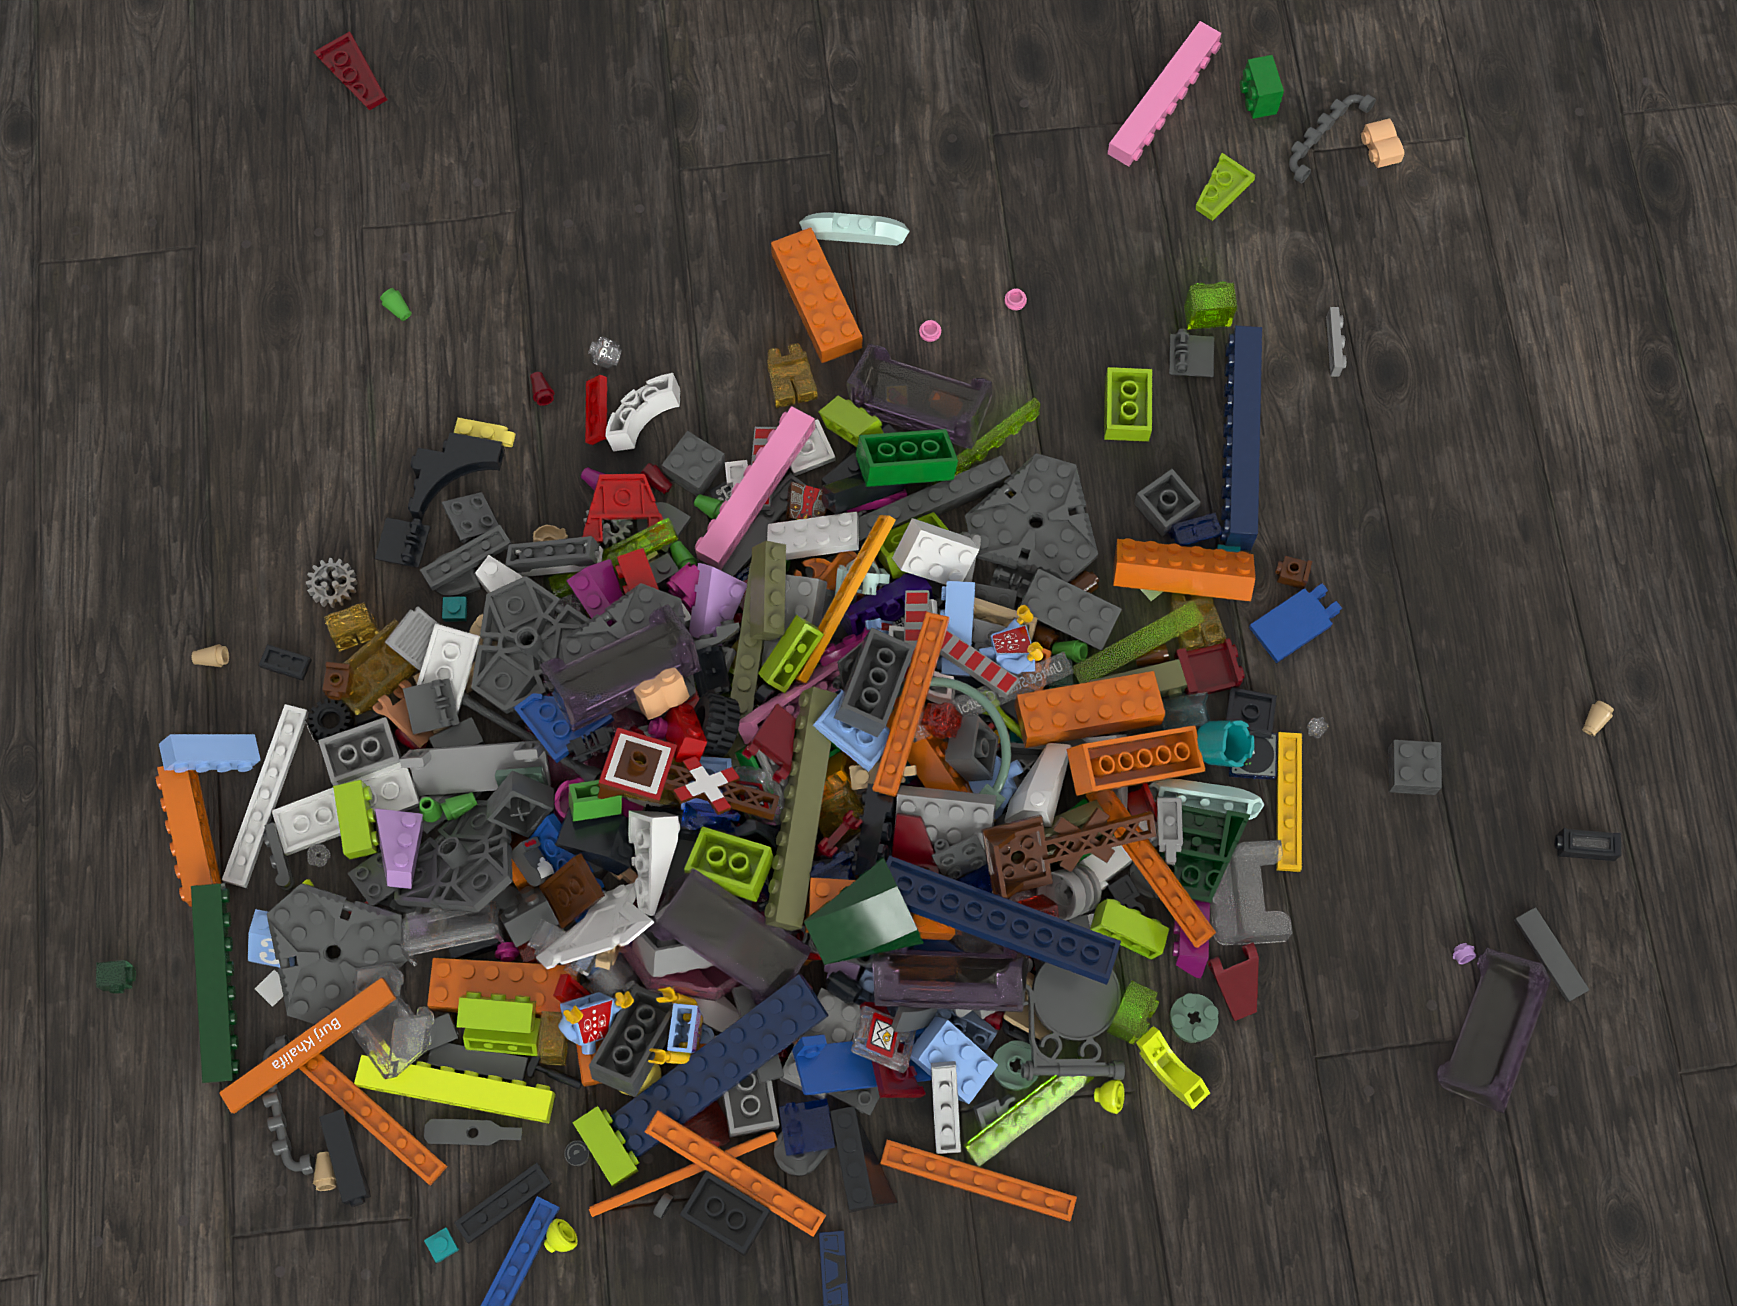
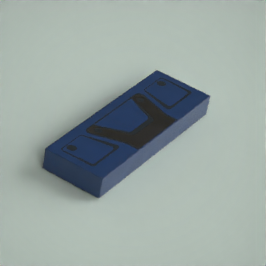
M844 1231L819 1233L823 1304L824 1306H849Z

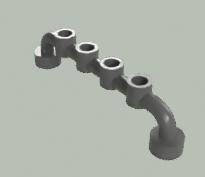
M1353 94L1347 96L1343 101L1336 99L1330 107L1331 114L1323 113L1317 121L1318 128L1310 127L1304 135L1305 142L1297 141L1291 149L1293 154L1289 159V167L1295 174L1294 179L1302 184L1311 172V169L1304 164L1299 167L1297 164L1298 160L1305 157L1311 146L1318 143L1324 132L1331 129L1337 118L1343 116L1352 103L1360 104L1359 109L1368 113L1374 106L1376 98L1369 94L1365 97Z
M287 1035L276 1037L275 1043L265 1050L262 1062L290 1043L289 1037ZM277 1084L268 1089L267 1093L262 1095L265 1107H271L273 1116L267 1118L269 1130L271 1132L276 1131L278 1140L272 1142L273 1152L276 1156L281 1155L284 1165L289 1170L295 1172L302 1171L304 1175L312 1174L315 1172L316 1162L311 1153L300 1156V1162L292 1159V1146L286 1131L287 1121L281 1107L282 1097Z

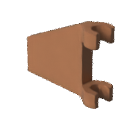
M405 679L393 691L402 700L392 705L390 698L383 695L372 708L376 713L388 717L421 748L430 741L429 738L434 736V733L431 730L413 734L403 692L404 688L412 687V685Z

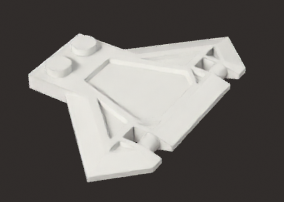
M635 882L628 885H620L607 892L603 891L605 896L588 910L585 918L536 956V959L546 969H550L558 963L562 965L611 950L618 944L624 946L633 941L654 923L652 919L633 905L636 899Z

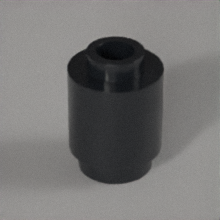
M841 970L836 973L833 971L826 980L828 985L827 991L845 1003L849 1002L853 1005L862 994L863 988L859 986L860 983Z

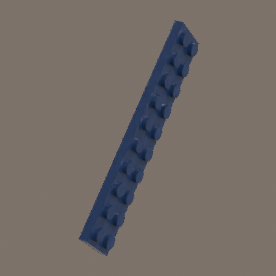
M888 857L886 864L909 912L1107 985L1120 947V940L895 857Z
M797 975L692 1054L687 1063L676 1066L610 1117L614 1121L612 1122L613 1127L616 1131H620L626 1141V1148L629 1152L632 1150L638 1159L660 1142L644 1132L657 1110L678 1123L685 1124L829 1016L803 975Z

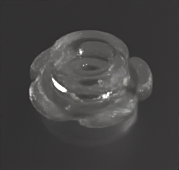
M1314 717L1308 723L1309 736H1314L1318 739L1325 733L1328 723L1324 721L1323 717L1318 719Z
M316 844L309 848L307 860L312 866L317 865L321 867L327 863V859L330 858L331 854L325 845Z

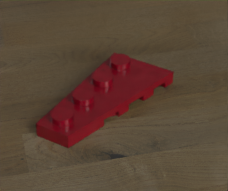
M350 31L313 52L368 110L387 101L384 92Z
M863 1002L860 1005L866 1038L868 1040L875 1012L891 1019L892 1017L885 1002ZM898 1038L896 1039L892 1058L869 1049L880 1098H921L926 1094L923 1086L919 1087L915 1078L917 1073L914 1066L909 1065L905 1056L907 1052L905 1046L898 1041Z

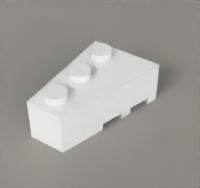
M490 555L487 556L475 572L479 583L487 593L523 577Z

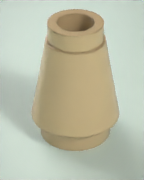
M220 644L192 652V662L194 665L222 667L228 664L229 661L227 647Z
M1602 701L1592 704L1582 730L1591 736H1595L1613 717L1612 712L1614 709Z
M320 1152L316 1155L313 1184L316 1185V1190L318 1191L335 1189L337 1181L329 1152Z

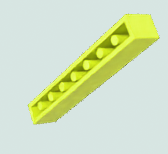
M372 1052L369 1053V1056L361 1055L354 1082L359 1088L549 1124L555 1099V1093L550 1091L549 1086L536 1084L535 1088L528 1087L526 1082L520 1080H512V1083L502 1082V1077L488 1075V1079L478 1077L479 1073L467 1070L464 1071V1074L455 1073L454 1068L441 1066L439 1070L431 1068L429 1063L417 1061L416 1065L407 1064V1059L393 1057L391 1061L383 1059L384 1055Z

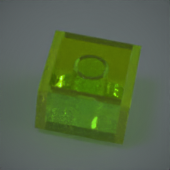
M1221 281L1215 284L1205 285L1204 283H1197L1190 286L1184 304L1187 330L1231 326L1237 309L1234 283Z
M1131 980L1107 1033L1134 1045L1137 1039L1145 1035L1150 1023L1146 1022L1147 1018L1151 1019L1160 1002L1156 1000L1158 992Z

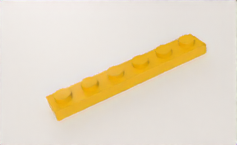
M1278 732L1276 871L1300 872L1302 870V733Z

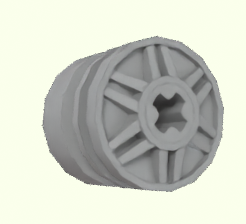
M1077 864L1072 872L1065 868L1052 871L1053 884L1037 887V899L1042 911L1065 921L1091 912L1098 906L1101 900L1102 890L1099 879L1094 871L1083 864Z

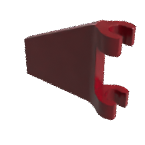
M777 703L741 754L749 760L752 755L755 756L760 750L779 766L771 777L779 784L782 779L785 780L791 771L796 718Z
M849 810L843 816L844 822L832 834L820 841L818 847L814 850L813 860L821 855L832 857L838 851V848L833 846L850 828L856 830L863 823V820H857L852 815L854 812Z
M897 813L892 857L916 866L927 867L930 871L939 874V869L932 857L936 852L922 817Z
M1253 942L1241 947L1247 960L1223 970L1219 957L1207 961L1208 967L1217 981L1234 1021L1257 1012L1259 957Z

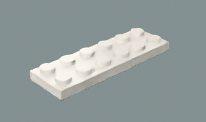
M401 763L349 781L362 780L367 786H370L372 800L369 801L370 807L374 811L376 808L405 812L419 806L420 800L410 769L401 768ZM333 788L272 810L283 851L287 856L341 836Z

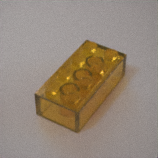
M396 619L390 622L343 663L350 664L354 670L350 697H342L341 701L355 716L372 710V707L379 702L378 699L383 695L388 696L402 681L408 679L418 670L385 643L399 624ZM334 678L333 683H337L340 679Z

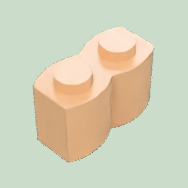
M1391 119L1365 124L1364 130L1361 133V139L1363 144L1367 145L1369 149L1370 161L1374 162L1377 168L1402 162L1405 154Z
M675 667L663 670L654 679L641 682L633 690L639 707L647 719H653L662 715L669 708L684 703L690 697L683 676Z

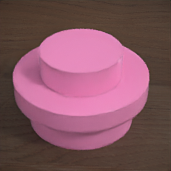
M1012 289L1005 295V304L1011 310H1020L1026 305V295L1020 289Z
M928 320L920 326L919 334L923 340L933 342L939 339L941 327L937 322Z

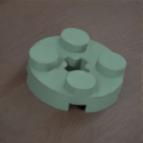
M1186 994L1173 1004L1169 1013V1020L1174 1034L1188 1043H1196L1208 1039L1217 1028L1218 1009L1211 1000L1203 995ZM1188 1013H1197L1200 1023H1189Z
M1018 1040L1008 1042L997 1049L994 1054L993 1061L998 1064L993 1071L994 1078L1001 1086L1009 1090L1019 1091L1028 1089L1037 1080L1039 1075L1033 1076L1031 1081H1027L1026 1078L1021 1077V1069L1014 1072L1009 1063H1014L1015 1059L1020 1060V1065L1026 1063V1061H1031V1045Z

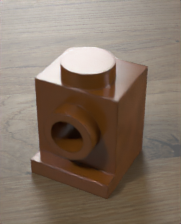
M1285 556L1283 561H1278L1275 570V574H1279L1277 582L1304 589L1308 582L1312 561Z
M326 662V673L322 690L328 698L341 700L342 697H350L354 670L350 664ZM334 678L340 679L337 683H333Z

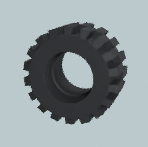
M706 692L694 708L707 740L703 753L723 757L732 747L738 733L740 724L739 703L736 699Z

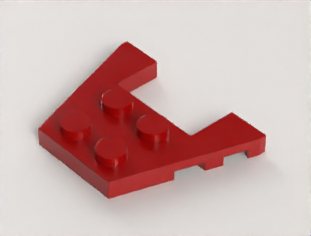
M600 474L597 479L582 537L592 536L597 543H602V520L647 519L649 542H669L671 540L670 534L665 528L663 517L658 511L655 503L656 500L645 474Z

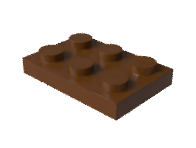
M582 854L574 856L539 886L561 928L572 924L605 896Z

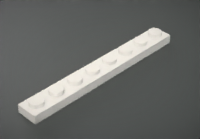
M284 705L222 881L225 883L247 888L264 841L263 834L266 833L264 825L270 824L273 815L272 810H275L305 725L304 718L307 720L309 714L305 709Z

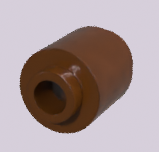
M1084 570L1069 582L1090 594L1099 588L1097 584L1099 579L1092 571Z

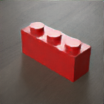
M685 702L676 707L669 708L664 718L668 724L665 737L667 742L677 745L673 757L675 762L682 763L683 760L694 756L700 761L707 740L694 708Z

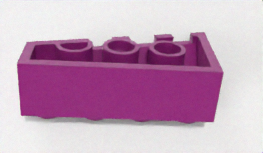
M611 559L585 567L566 580L591 619L597 614H603L606 607L623 596ZM612 620L606 622L609 627L614 625Z
M1193 900L1208 922H1210V903ZM1174 920L1173 934H1177V942H1173L1172 956H1176V966L1195 978L1201 979L1208 961L1209 939L1200 947L1195 948L1177 921Z

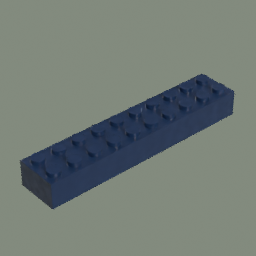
M1235 325L1233 334H1229L1228 343L1225 346V357H1228V363L1225 364L1224 376L1228 378L1224 386V397H1227V404H1224L1223 417L1227 418L1226 424L1223 426V437H1226V444H1223L1222 458L1226 459L1225 465L1222 466V478H1225V484L1221 490V499H1225L1224 506L1221 508V520H1224V525L1221 527L1220 541H1224L1225 546L1241 547L1240 550L1251 551L1258 535L1262 327Z

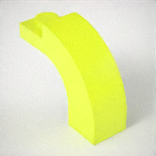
M1153 1026L1136 1042L1141 1050V1057L1171 1092L1191 1109H1194L1210 1094L1202 1078L1179 1060L1156 1027Z

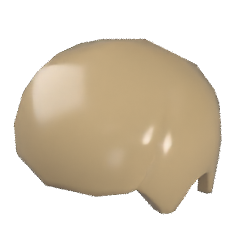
M552 525L541 526L533 533V542L568 539L564 528L559 529Z

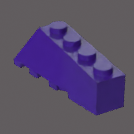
M907 572L901 578L877 590L876 595L867 594L858 602L849 605L840 624L848 635L855 634L857 636L866 627V620L881 618L884 621L895 622L905 616L906 590H929L930 600L933 599L932 587L925 578Z

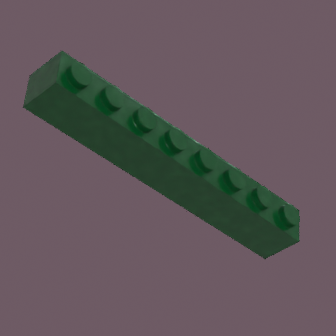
M225 883L191 886L202 1083L232 1081L240 1073V1061L235 1057V1049L239 1047L238 1035H234V1025L237 1024V1012L233 1010L232 1000L236 999L235 986H231V976H234V963L230 961L229 951L233 950L232 937H228V927H231V913L227 912L226 903L230 902L229 888H225Z

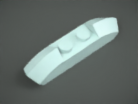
M816 213L806 216L799 222L802 230L811 227L816 239L899 245L903 243L909 233L905 224L880 216Z
M1182 779L1160 780L1148 785L1156 806V796L1181 798L1182 805L1221 813L1231 810L1251 814L1249 820L1257 817L1264 806L1259 796L1230 786Z

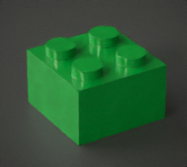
M1273 55L1248 59L1246 67L1243 69L1240 90L1241 93L1245 94V106L1247 111H1250L1252 119L1277 114L1284 89Z

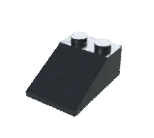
M570 806L568 807L555 846L574 855L582 854L586 861L617 876L630 868L631 858L635 854L634 843H629L628 817L618 814L573 821Z

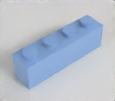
M947 581V586H942L941 600H946L945 610L941 609L940 615L950 618L947 630L972 647L975 582ZM939 656L937 670H941V674L970 677L964 670L943 656Z
M170 734L159 743L164 770H174L176 773L188 770H196L199 773L208 770H217V772L238 770L239 772H246L251 770L260 761L255 734Z

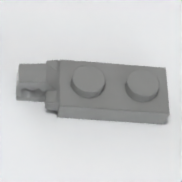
M1157 797L1159 852H1165V863L1167 865H1175L1176 852H1181V846L1183 845L1181 798Z

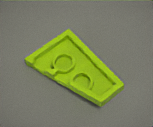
M1222 153L1208 184L1205 186L1196 204V210L1213 221L1255 180V174Z

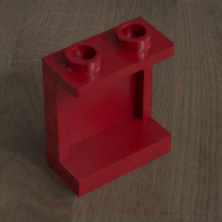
M1230 638L1225 639L1221 644L1186 651V648L1176 650L1174 660H1180L1187 683L1184 691L1186 700L1230 690L1231 687H1240L1244 679V671L1241 665L1238 666L1236 659L1238 657L1235 644L1231 643Z

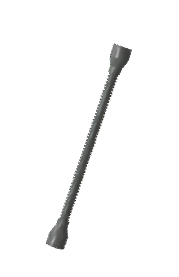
M464 692L462 705H467L524 741H539L536 736L475 701ZM569 756L559 761L575 770V773L580 775L584 782L600 780L602 770L595 766L579 763L576 760H572Z

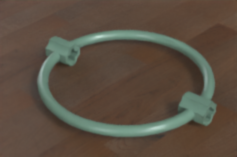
M932 677L930 687L951 688L970 696L987 711L997 728L1002 755L999 773L993 787L986 784L979 792V794L997 795L996 812L1006 800L1000 793L1007 780L1011 763V744L1004 720L992 702L972 686L950 678ZM904 684L901 685L896 698L901 696Z

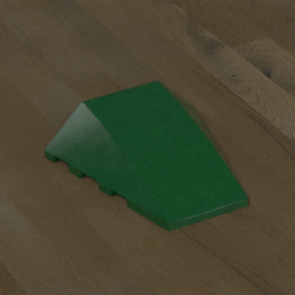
M1182 805L1183 845L1181 846V852H1176L1175 865H1168V867L1192 900L1211 903L1251 814L1231 810L1221 813ZM1160 852V856L1165 861V852Z
M884 857L876 862L877 864L871 869L863 872L850 886L843 888L835 898L827 901L804 920L824 965L924 943Z

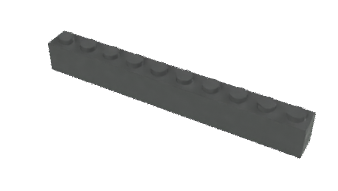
M1002 455L955 475L954 480L939 482L859 517V550H861L879 515H890L896 519L891 528L894 529L910 522L912 518L918 519L932 512L937 516L992 493L997 487L1001 488L1004 485V481L1011 476V472ZM837 553L804 557L799 559L801 562L813 557L826 559L830 556L836 555Z

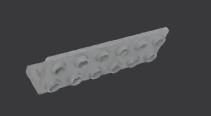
M540 741L409 750L400 758L401 768H410L412 772L413 783L418 796L494 791L498 788L495 779L496 770L542 766L548 786L552 784L547 752Z

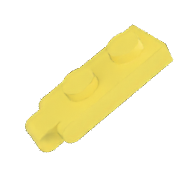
M463 418L457 419L454 433L501 441L505 447H513L516 436L514 432L508 431V428L505 426Z

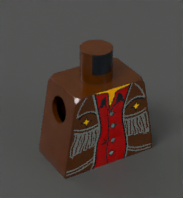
M791 482L788 487L786 521L824 516L827 508L822 503L823 490Z

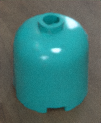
M1242 720L1209 721L1201 725L1197 730V741L1203 762L1210 765L1227 767L1244 766L1243 763L1247 758L1252 757L1254 751V736L1249 734L1247 729L1249 725Z

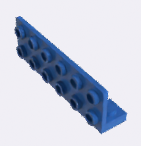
M927 1027L908 1031L903 1036H897L898 1041L905 1046L907 1051L905 1056L909 1065L914 1066L917 1073L915 1076L917 1082L930 1081L932 1078L906 1054ZM825 1034L801 1037L793 1047L792 1052L804 1095L877 1087L870 1051L866 1047L867 1039L827 1044Z

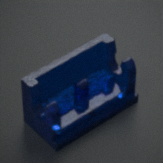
M1216 513L1173 524L1169 533L1170 538L1175 539L1176 544L1180 546L1212 537L1214 539L1219 538L1223 534Z
M686 802L680 825L689 830H696V828H702L703 826L710 829H724L727 832L733 833L735 829L731 826V820L739 821L740 814L731 808V810L717 815L710 804Z

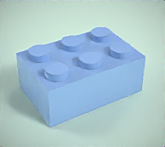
M938 1016L934 1017L906 1054L930 1076L931 1063L955 1061L958 1100L970 1104L998 1066L949 1020Z

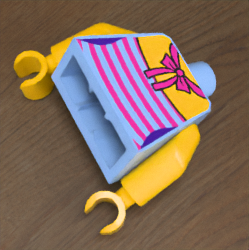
M672 987L659 988L658 990L662 991L663 997L656 998L657 1002H672L673 1004L667 1051L656 1048L649 1049V1051L655 1052V1058L648 1060V1062L654 1064H664L665 1062L685 1064L689 1061L690 1056L700 1049L703 1015L695 999L675 993Z

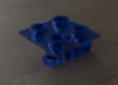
M827 1099L798 1104L790 1102L786 1103V1106L779 1107L786 1156L835 1148Z

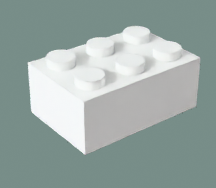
M912 518L892 559L902 571L947 585V581L963 582L979 548L969 537Z

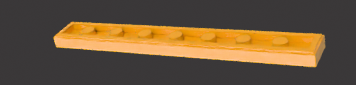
M879 515L818 626V629L824 635L794 679L797 682L807 684L896 521L890 515Z

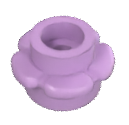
M1467 943L1456 946L1453 959H1456L1458 964L1470 962L1476 957L1474 946L1467 945Z

